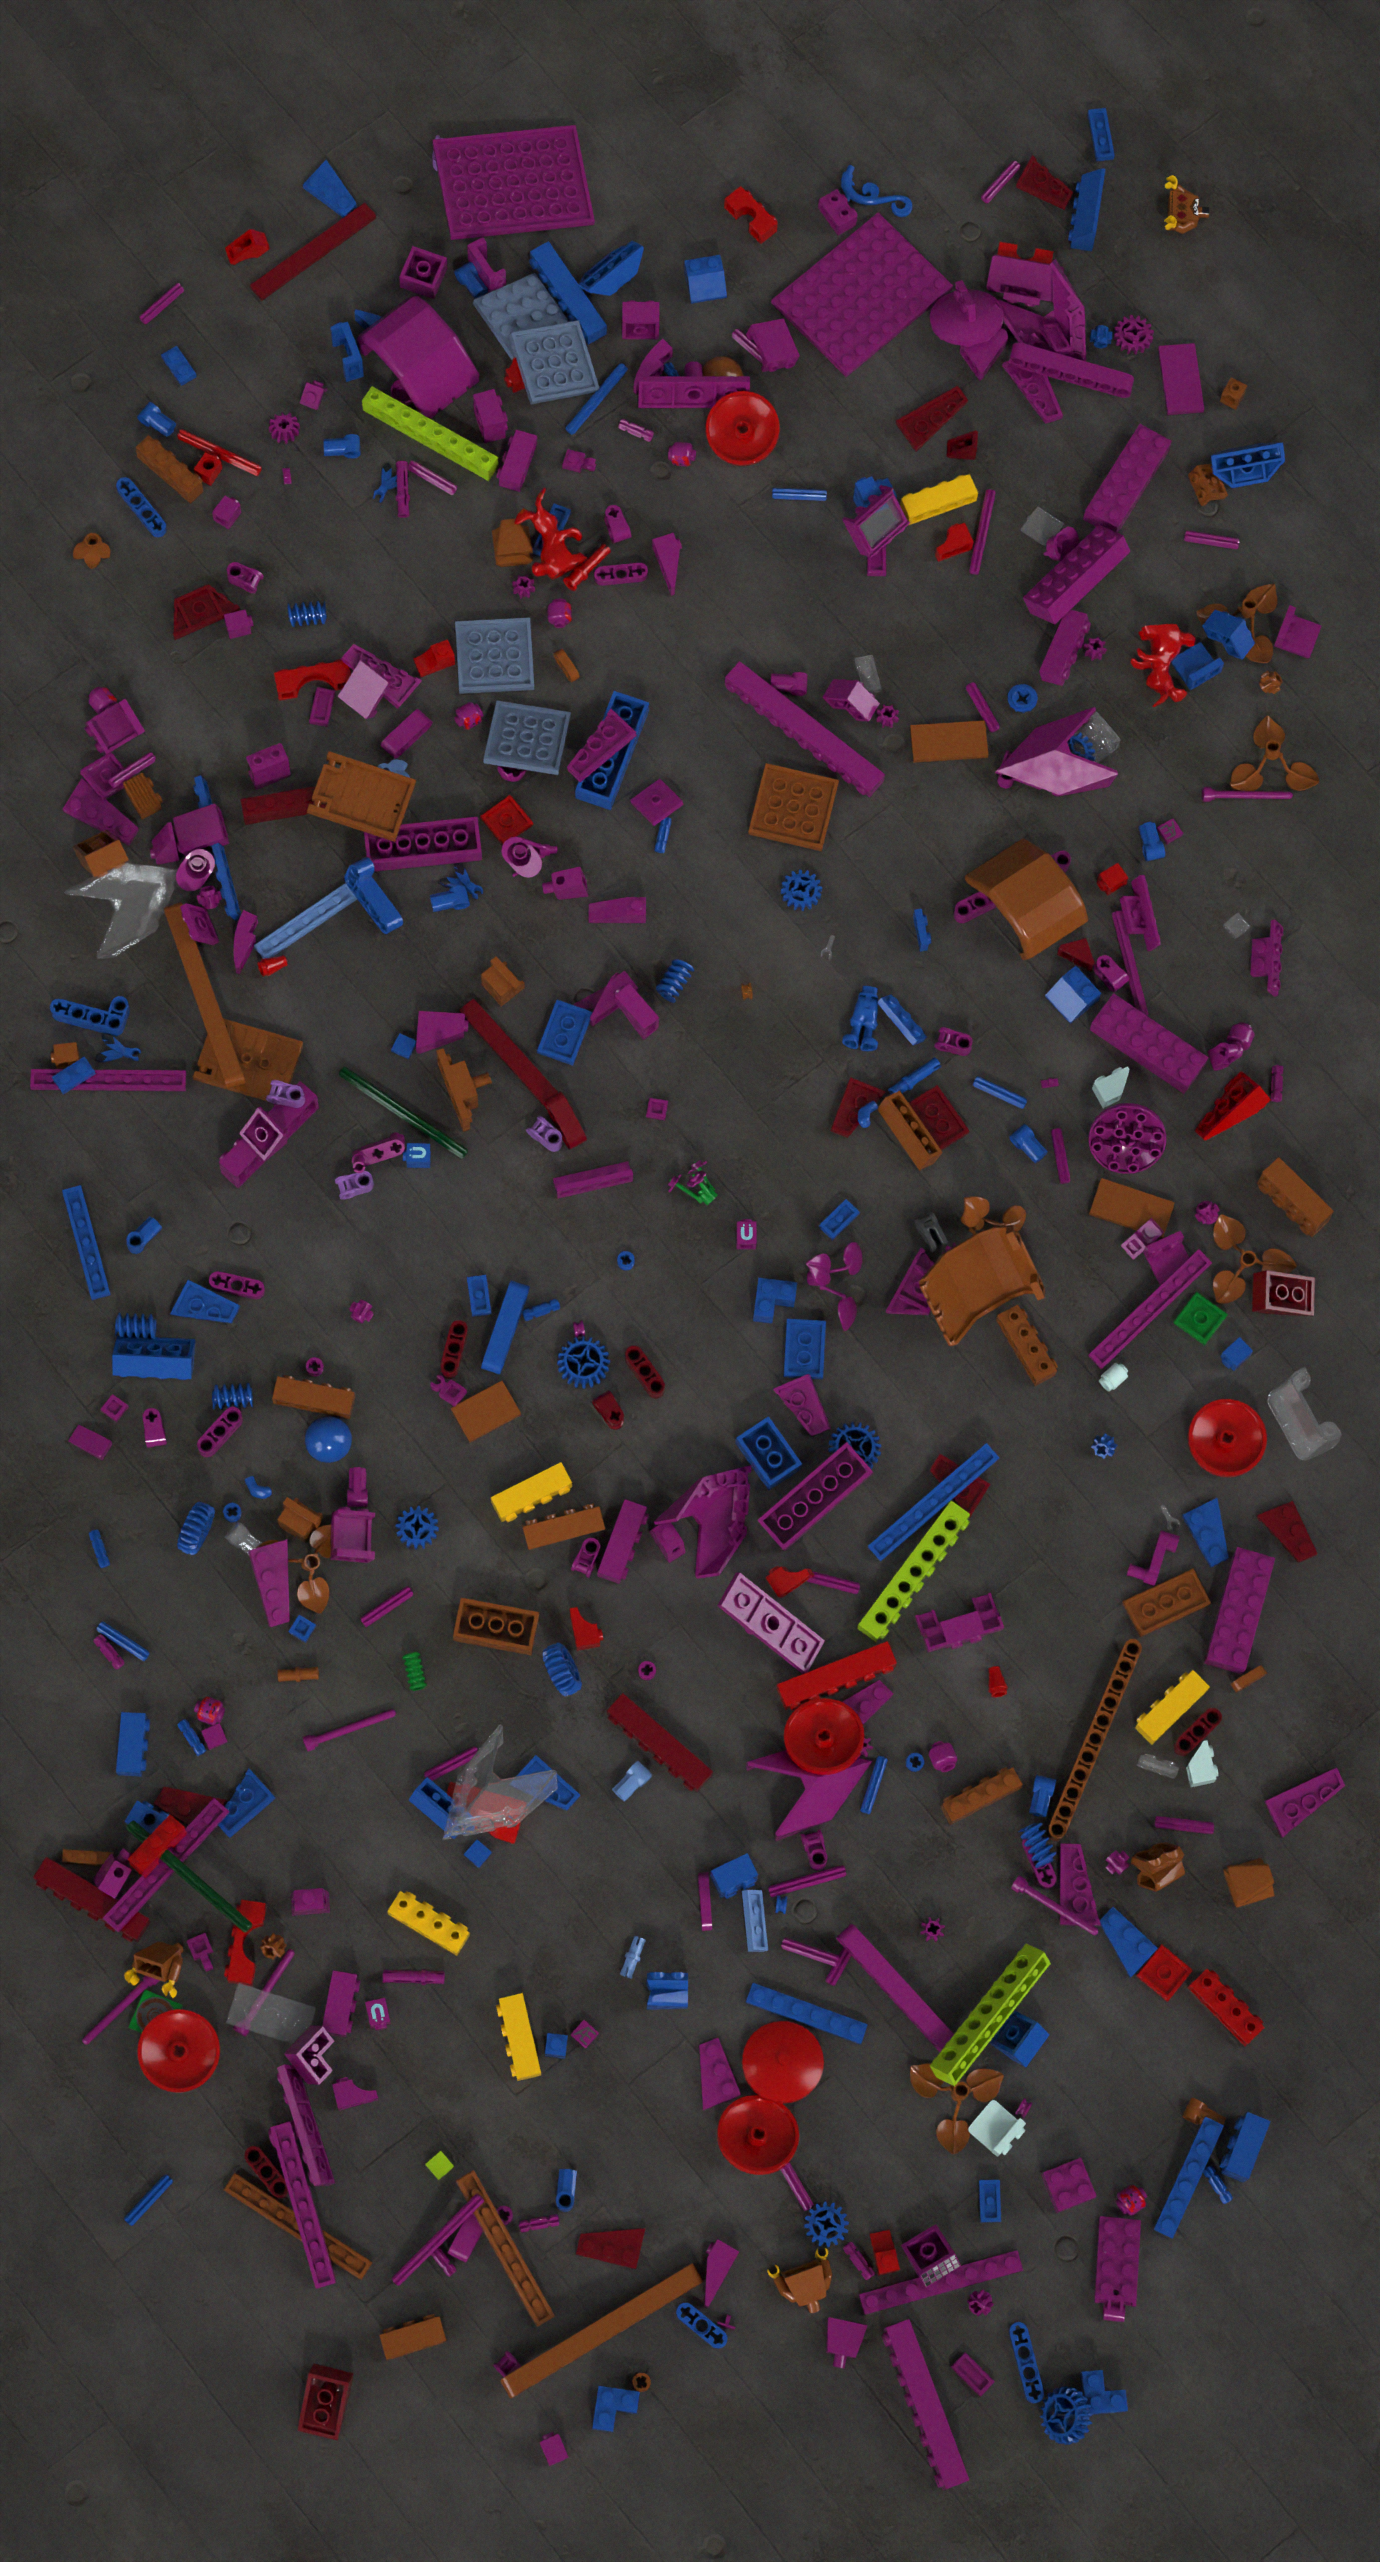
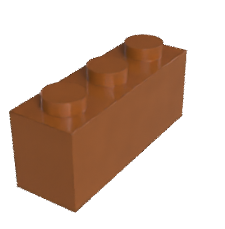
M434 2314L423 2317V2321L416 2324L414 2320L403 2324V2328L395 2330V2327L382 2330L383 2334L379 2335L387 2361L447 2342L440 2317H435Z

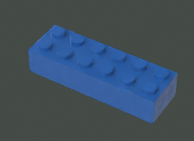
M613 691L602 721L607 717L609 710L612 709L636 731L637 736L582 782H578L575 790L576 799L611 810L649 713V702Z

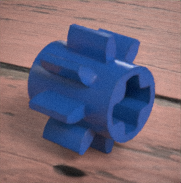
M1096 326L1095 330H1091L1090 342H1094L1096 348H1106L1107 344H1111L1113 332H1108L1109 328L1107 326Z
M1106 1433L1102 1437L1097 1435L1094 1439L1095 1442L1091 1446V1448H1094L1095 1455L1105 1459L1107 1454L1112 1457L1117 1447V1444H1114V1437Z

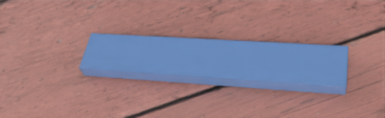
M345 883L256 943L254 948L262 959L273 957L356 901L357 898Z

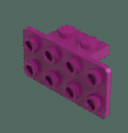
M995 254L991 260L987 289L1004 293L1003 299L1009 303L1021 302L1033 307L1035 305L1039 306L1040 300L1053 302L1052 267L1046 263Z

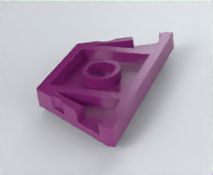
M922 1247L919 1249L886 1309V1313L929 1315L931 1309L919 1287V1281L932 1267L934 1262L929 1259Z

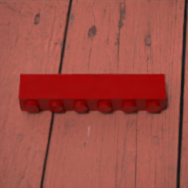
M888 1641L779 1683L776 1689L785 1710L790 1708L793 1711L801 1706L802 1703L820 1699L822 1695L827 1694L831 1696L838 1693L840 1688H852L857 1685L858 1681L863 1679L867 1682L874 1679L875 1675L881 1672L888 1674L894 1671L897 1662Z

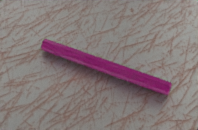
M1115 911L1112 913V918L1126 973L1129 976V985L1136 1009L1148 1016L1149 1013L1123 912Z
M478 2193L474 2195L392 2277V2281L397 2286H400L484 2202L483 2197Z

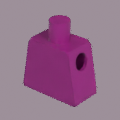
M581 867L554 872L551 874L552 881L542 883L544 894L555 893L559 900L588 897L587 880Z
M672 1523L660 1524L649 1531L668 1563L686 1553L684 1542Z
M123 1848L118 1856L112 1853L109 1855L93 1878L99 1890L116 1898L132 1870L128 1864V1858L133 1854L132 1852Z
M323 1888L294 1890L290 1895L292 1916L330 1913L329 1892Z
M828 2317L826 2353L835 2354L833 2367L845 2369L847 2357L856 2358L867 2325Z

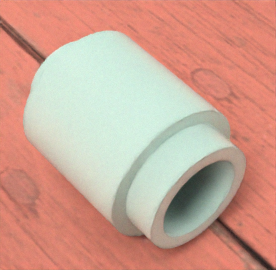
M1114 1363L1101 1375L1099 1382L1107 1391L1115 1390L1128 1378V1370L1123 1364Z

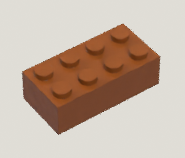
M107 829L72 846L82 867L92 876H97L98 878L107 875L108 870L112 868L119 869L126 865L125 862L129 860L120 840Z
M1279 1157L1262 1172L1257 1183L1261 1192L1268 1194L1272 1198L1273 1203L1278 1208H1282L1291 1221L1298 1223L1304 1234H1309L1313 1237L1329 1222L1334 1211Z
M461 1598L453 1641L532 1656L539 1622V1612Z

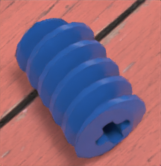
M325 600L323 606H321L319 601L316 602L315 607L312 602H309L308 607L302 602L300 608L297 603H294L292 609L289 603H287L289 622L292 627H295L296 621H298L300 626L303 625L304 621L307 626H310L311 620L317 625L319 619L322 624H325L327 619Z
M679 959L672 960V965L668 967V972L664 973V978L656 986L657 992L664 999L672 1003L676 1002L672 996L679 997L680 995L676 990H683L680 983L687 984L684 977H691L688 971L694 972V968L690 964Z
M118 1313L115 1323V1336L119 1332L120 1337H124L127 1332L128 1338H132L135 1333L136 1338H140L141 1334H143V1337L147 1339L150 1334L151 1338L155 1339L157 1320L153 1319L152 1314L146 1320L144 1314L138 1319L137 1314L134 1313L132 1319H130L128 1313H126L124 1318H122L121 1313Z
M241 1383L238 1384L237 1389L231 1384L228 1390L225 1384H223L221 1390H219L218 1385H215L214 1390H212L213 1410H215L217 1404L220 1409H223L225 1403L227 1408L231 1407L232 1403H234L236 1408H239L240 1403L246 1408L248 1402L253 1407V1392L250 1384L246 1383L245 1389H243Z
M1042 1822L1031 1824L1018 1831L1024 1832L1021 1835L1022 1840L1028 1839L1024 1843L1025 1847H1031L1028 1850V1854H1035L1031 1860L1039 1861L1035 1868H1040L1054 1860L1053 1857L1057 1854V1852L1049 1851L1053 1844L1046 1845L1050 1838L1042 1837L1046 1830L1038 1829Z

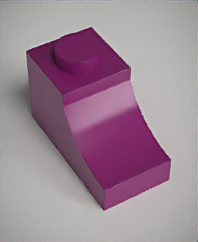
M348 2077L337 2079L336 2083L332 2084L339 2111L379 2100L376 2090H362L353 2084L352 2079L348 2080Z

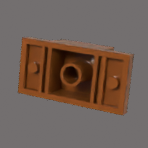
M444 1048L436 1051L437 1064L463 1132L470 1130V1123L472 1122L471 1110L478 1107L476 1088L492 1084L488 1072L471 1077L465 1060L453 1064L450 1054H445Z

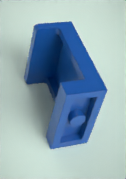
M348 322L336 323L330 327L333 347L344 345L348 357L342 359L346 382L364 377L362 358Z

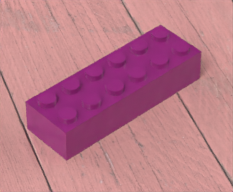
M1139 424L1086 508L1083 520L1095 527L1100 525L1118 533L1168 454L1172 441Z
M1100 525L1094 528L1089 535L1023 597L1030 614L1055 625L1131 552L1124 535Z
M478 817L402 824L395 842L364 832L366 855L374 864V872L482 860Z
M1114 993L1093 1020L1090 1031L1183 1094L1186 1093L1200 1074L1209 1058Z
M301 1081L293 1085L300 1086L304 1092L305 1103L303 1106L294 1108L274 1104L270 1111H266L286 1134L287 1140L319 1109L317 1095ZM300 1094L292 1095L291 1099H298ZM243 1138L237 1139L233 1144V1148L229 1152H224L219 1158L221 1174L237 1188L265 1162Z
M846 1442L757 1521L777 1544L786 1551L874 1472Z
M1237 1547L1234 1551L1204 1664L1241 1675L1245 1672L1275 1562L1274 1557Z

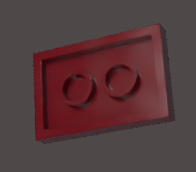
M938 1085L909 1102L941 1151L969 1134V1129Z

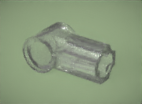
M238 1521L224 1536L233 1546L239 1547L248 1555V1550L261 1544Z

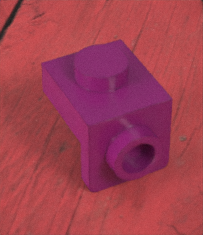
M317 380L307 382L300 404L318 410L323 394L327 392L328 388L323 386L324 383Z

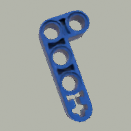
M364 857L349 866L344 879L349 889L384 934H388L401 927L403 919L372 878L375 870L373 862L370 858Z
M123 996L115 997L111 1001L108 1011L63 999H55L50 1004L52 1017L55 1020L111 1036H119L123 1033L130 1013L128 1001ZM118 1005L125 1006L123 1010L116 1009ZM77 1012L83 1013L79 1018L73 1017ZM95 1017L101 1018L97 1023L92 1022V1019ZM113 1022L119 1023V1026L115 1028L110 1027Z

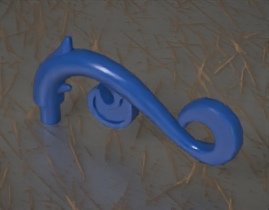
M848 165L846 172H843L841 187L848 202L851 199L863 205H878L899 200L905 204V207L899 209L896 207L895 202L892 203L891 209L894 215L906 217L911 213L913 205L908 197L901 195L878 197L879 188L876 184L869 182L863 185L862 196L852 187V185H855L852 181V174L855 168L852 165Z

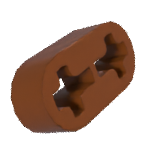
M562 648L553 653L557 664L571 683L580 678L576 667Z
M1260 1665L1232 1682L1231 1686L1237 1693L1264 1677L1267 1672Z

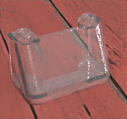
M1304 1367L1294 1372L1269 1393L1267 1402L1294 1453L1299 1459L1306 1461L1334 1448L1341 1439L1342 1434L1333 1422H1325L1319 1425L1301 1393L1302 1390L1309 1386L1311 1380Z

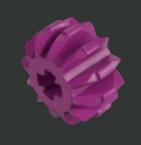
M281 412V416L275 414L274 419H270L269 432L272 433L271 437L273 439H277L278 443L284 440L287 444L289 439L294 442V436H299L300 424L297 417H292L290 412L287 415Z

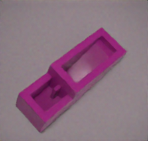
M664 339L651 349L641 363L634 381L633 392L635 394L639 390V376H660L664 372V363L672 358L673 348Z
M243 910L239 918L234 937V963L236 973L239 975L257 942L256 936L253 935L258 924L257 916Z

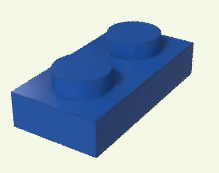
M177 346L161 354L163 361L181 386L197 377L195 371Z
M915 909L913 920L920 952L927 951L929 944H931L930 932H926L925 927L928 926L926 914L923 915L922 909Z
M84 1056L54 1075L52 1079L61 1093L65 1094L96 1073Z
M845 1199L819 1225V1228L833 1241L860 1212Z
M486 1275L467 1277L472 1317L491 1314Z
M979 2180L980 2223L1001 2222L1000 2180Z

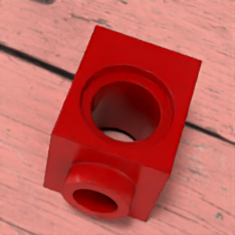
M205 452L194 468V473L200 476L202 482L211 486L223 469L221 459L215 454L210 455ZM207 466L213 467L212 469H205Z
M1116 863L1099 874L1097 885L1108 896L1125 886L1128 876L1119 863Z

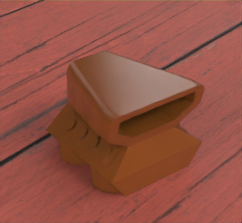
M515 519L502 520L500 527L492 530L496 565L500 567L527 565L533 561V548L531 546L529 527L521 523L516 525L514 523Z
M1163 1842L1151 1846L1148 1850L1135 1853L1131 1858V1864L1141 1870L1137 1876L1138 1885L1157 1892L1185 1875L1182 1863L1184 1853L1180 1846Z
M1262 1858L1239 1865H1228L1226 1869H1223L1224 1877L1236 1908L1275 1896L1272 1886L1274 1879L1268 1864H1264Z

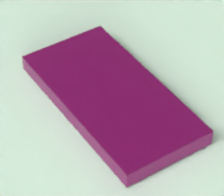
M1195 343L1158 346L1167 415L1204 412Z

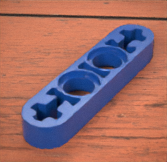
M120 478L116 483V487L122 499L154 537L164 536L167 531L166 523L129 478ZM123 484L125 486H128V489L130 491L129 495L127 490L125 488H122ZM139 497L141 502L139 504H132L131 499ZM149 510L152 512V515L149 518H144L142 513ZM154 520L158 527L161 526V530L155 529L153 524Z
M1016 2322L1009 2328V2337L1025 2398L1028 2402L1034 2404L1043 2399L1044 2390L1028 2329L1024 2323ZM1015 2326L1024 2330L1021 2338L1022 2340L1026 2339L1027 2343L1015 2345V2341H1019L1018 2336L1013 2335V2331L1016 2330ZM1022 2346L1029 2349V2356L1025 2359L1018 2355V2349ZM1026 2367L1034 2369L1035 2375L1032 2379L1024 2377L1023 2371ZM1037 2380L1038 2384H1034L1035 2391L1040 2392L1037 2400L1029 2397V2393L1032 2392L1031 2385L1026 2387L1025 2383Z

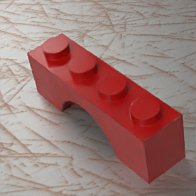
M341 659L335 660L332 663H317L315 666H299L292 670L281 669L274 673L279 701L297 698L302 686L314 680L328 683L335 691L342 690L351 676L350 667Z
M241 1899V1905L237 1904L236 1910L252 1923V1927L249 1931L243 1932L235 1924L233 1925L232 1937H235L234 1944H230L228 1957H231L230 1965H226L224 1977H227L228 1983L253 1986L256 1965L245 1956L243 1945L246 1936L252 1930L264 1925L266 1903Z

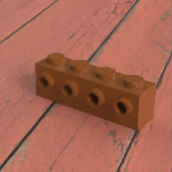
M148 435L135 447L137 457L190 504L204 492L200 476L196 473L192 474L188 466L184 462L176 460L175 455L170 450L166 451L156 438L153 439Z
M901 1091L887 1096L878 1106L877 1110L919 1171L934 1164L943 1152Z
M1017 1304L997 1315L996 1322L1033 1384L1037 1386L1054 1377L1058 1366L1053 1358L1050 1359L1046 1353L1048 1349L1045 1343L1039 1341L1036 1328L1033 1325L1030 1326L1027 1321V1313L1023 1308L1020 1309Z
M283 1375V1377L277 1376L272 1400L273 1404L350 1419L355 1401V1392L346 1387L337 1389L332 1388L333 1386L327 1383L318 1385L313 1384L311 1380L302 1379V1381L294 1380L292 1376Z
M592 1503L584 1505L583 1510L575 1511V1508L563 1511L564 1515L556 1516V1513L544 1516L545 1520L537 1522V1518L525 1521L526 1525L522 1526L528 1550L605 1530L600 1507Z
M1005 1767L996 1772L997 1776L991 1779L988 1776L980 1780L978 1786L973 1788L970 1785L961 1790L962 1794L956 1797L953 1794L943 1800L945 1803L942 1804L941 1809L949 1824L952 1825L1020 1790L1023 1784L1014 1768L1012 1767L1008 1770Z

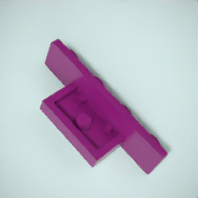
M1139 875L1131 882L1134 896H1123L1120 898L1127 933L1143 934L1147 951H1152L1160 946V936L1145 875Z
M1271 920L1270 937L1252 939L1250 975L1252 977L1268 976L1267 991L1276 997L1278 996V990L1281 988L1279 972L1282 970L1280 954L1283 951L1281 944L1283 927L1276 920Z

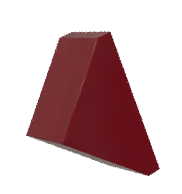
M975 430L947 440V457L975 460L978 431Z
M1086 938L1060 945L1058 949V956L1089 972L1092 971L1095 962Z

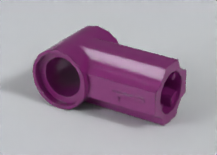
M794 672L791 675L771 673V686L777 691L790 692L794 696H804L807 694L808 675L806 673Z
M349 1468L348 1507H368L366 1468Z

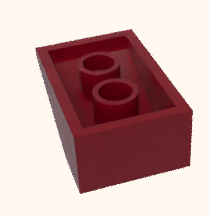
M1268 1270L1253 1273L1252 1312L1314 1316L1315 1277Z
M313 2364L308 2374L297 2431L338 2441L354 2373Z

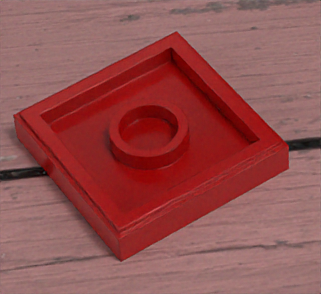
M511 795L480 816L483 823L502 845L507 839L517 837L533 826L532 820Z
M1161 1944L1136 1977L1168 2002L1193 1969Z

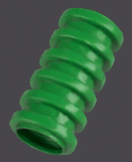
M418 1652L408 1653L402 1657L405 1660L404 1666L407 1667L405 1671L408 1672L406 1675L409 1678L408 1684L411 1685L409 1690L412 1691L421 1690L427 1686V1683H424L426 1679L423 1677L424 1671L421 1670L423 1665H420L422 1660L419 1659L420 1653Z

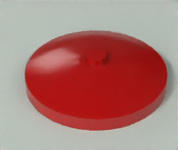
M737 391L722 397L712 407L706 421V436L713 452L723 461L736 466H749L764 460L774 450L780 435L779 418L772 404L763 396L749 391Z
M1220 1399L1208 1403L1196 1413L1189 1426L1188 1445L1195 1461L1207 1472L1220 1477H1237L1252 1470L1261 1460L1267 1445V1433L1262 1419L1250 1406L1237 1400Z
M815 1699L802 1704L790 1715L784 1729V1744L791 1760L801 1769L817 1775H831L847 1769L858 1759L864 1746V1728L858 1714L847 1704L834 1699Z
M183 2009L166 2011L152 2019L144 2028L138 2042V2061L143 2074L158 2088L175 2093L191 2091L204 2084L214 2073L220 2056L219 2039L212 2025L201 2015Z
M776 2021L760 2027L748 2039L742 2055L743 2074L751 2089L760 2097L775 2103H792L808 2096L819 2083L824 2068L823 2052L815 2036L803 2026L789 2021Z
M751 2095L737 2099L725 2109L719 2120L717 2141L723 2156L734 2167L749 2174L765 2175L779 2171L792 2160L799 2143V2128L795 2117L785 2105L768 2101L759 2095Z

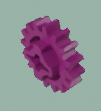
M1130 315V319L1123 317L1122 322L1118 321L1117 327L1114 329L1113 339L1117 340L1116 346L1121 345V351L1127 349V354L1134 351V354L1137 355L1138 350L1143 353L1145 348L1149 349L1150 343L1153 341L1154 330H1150L1151 324L1146 325V318L1141 321L1139 315L1136 319H1134L1133 315Z

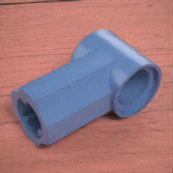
M637 1761L612 1790L625 1802L639 1787L641 1788L646 1784L653 1774Z

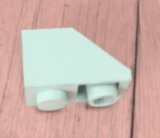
M1122 1067L1112 1071L1111 1075L1107 1077L1101 1076L1095 1080L1092 1090L1102 1108L1120 1100L1130 1070L1128 1067L1124 1069Z
M1207 1740L1202 1742L1186 1767L1190 1787L1214 1783L1218 1776L1216 1764L1213 1765L1211 1758L1214 1757L1213 1748L1211 1745H1208Z

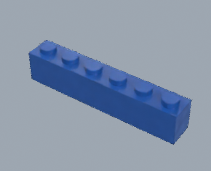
M548 241L530 251L529 263L531 267L538 271L541 282L547 284L550 295L553 298L556 297L561 311L567 313L569 322L579 320L587 344L589 345L607 334V325L579 287L550 242Z

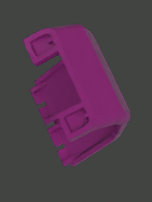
M418 296L406 298L357 337V345L361 354L366 356L374 350L399 378L418 412L430 419L439 413V408L442 411L453 402L452 398L456 400L467 391V386L470 389L480 381V374L458 336L439 314Z

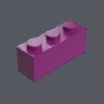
M516 430L514 436H510L508 443L510 448L508 452L505 451L502 460L504 465L502 468H499L497 478L499 479V486L521 492L537 447V435Z
M334 1970L332 1972L322 2024L329 2035L346 2038L347 2033L352 2031L353 2021H350L351 2012L355 2013L357 2001L354 2000L355 1992L359 1993L361 1983L360 1980H357L358 1976L356 1974Z

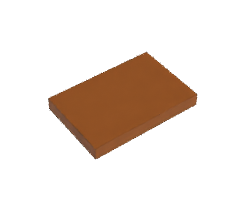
M503 1381L451 1408L469 1443L521 1416V1412Z

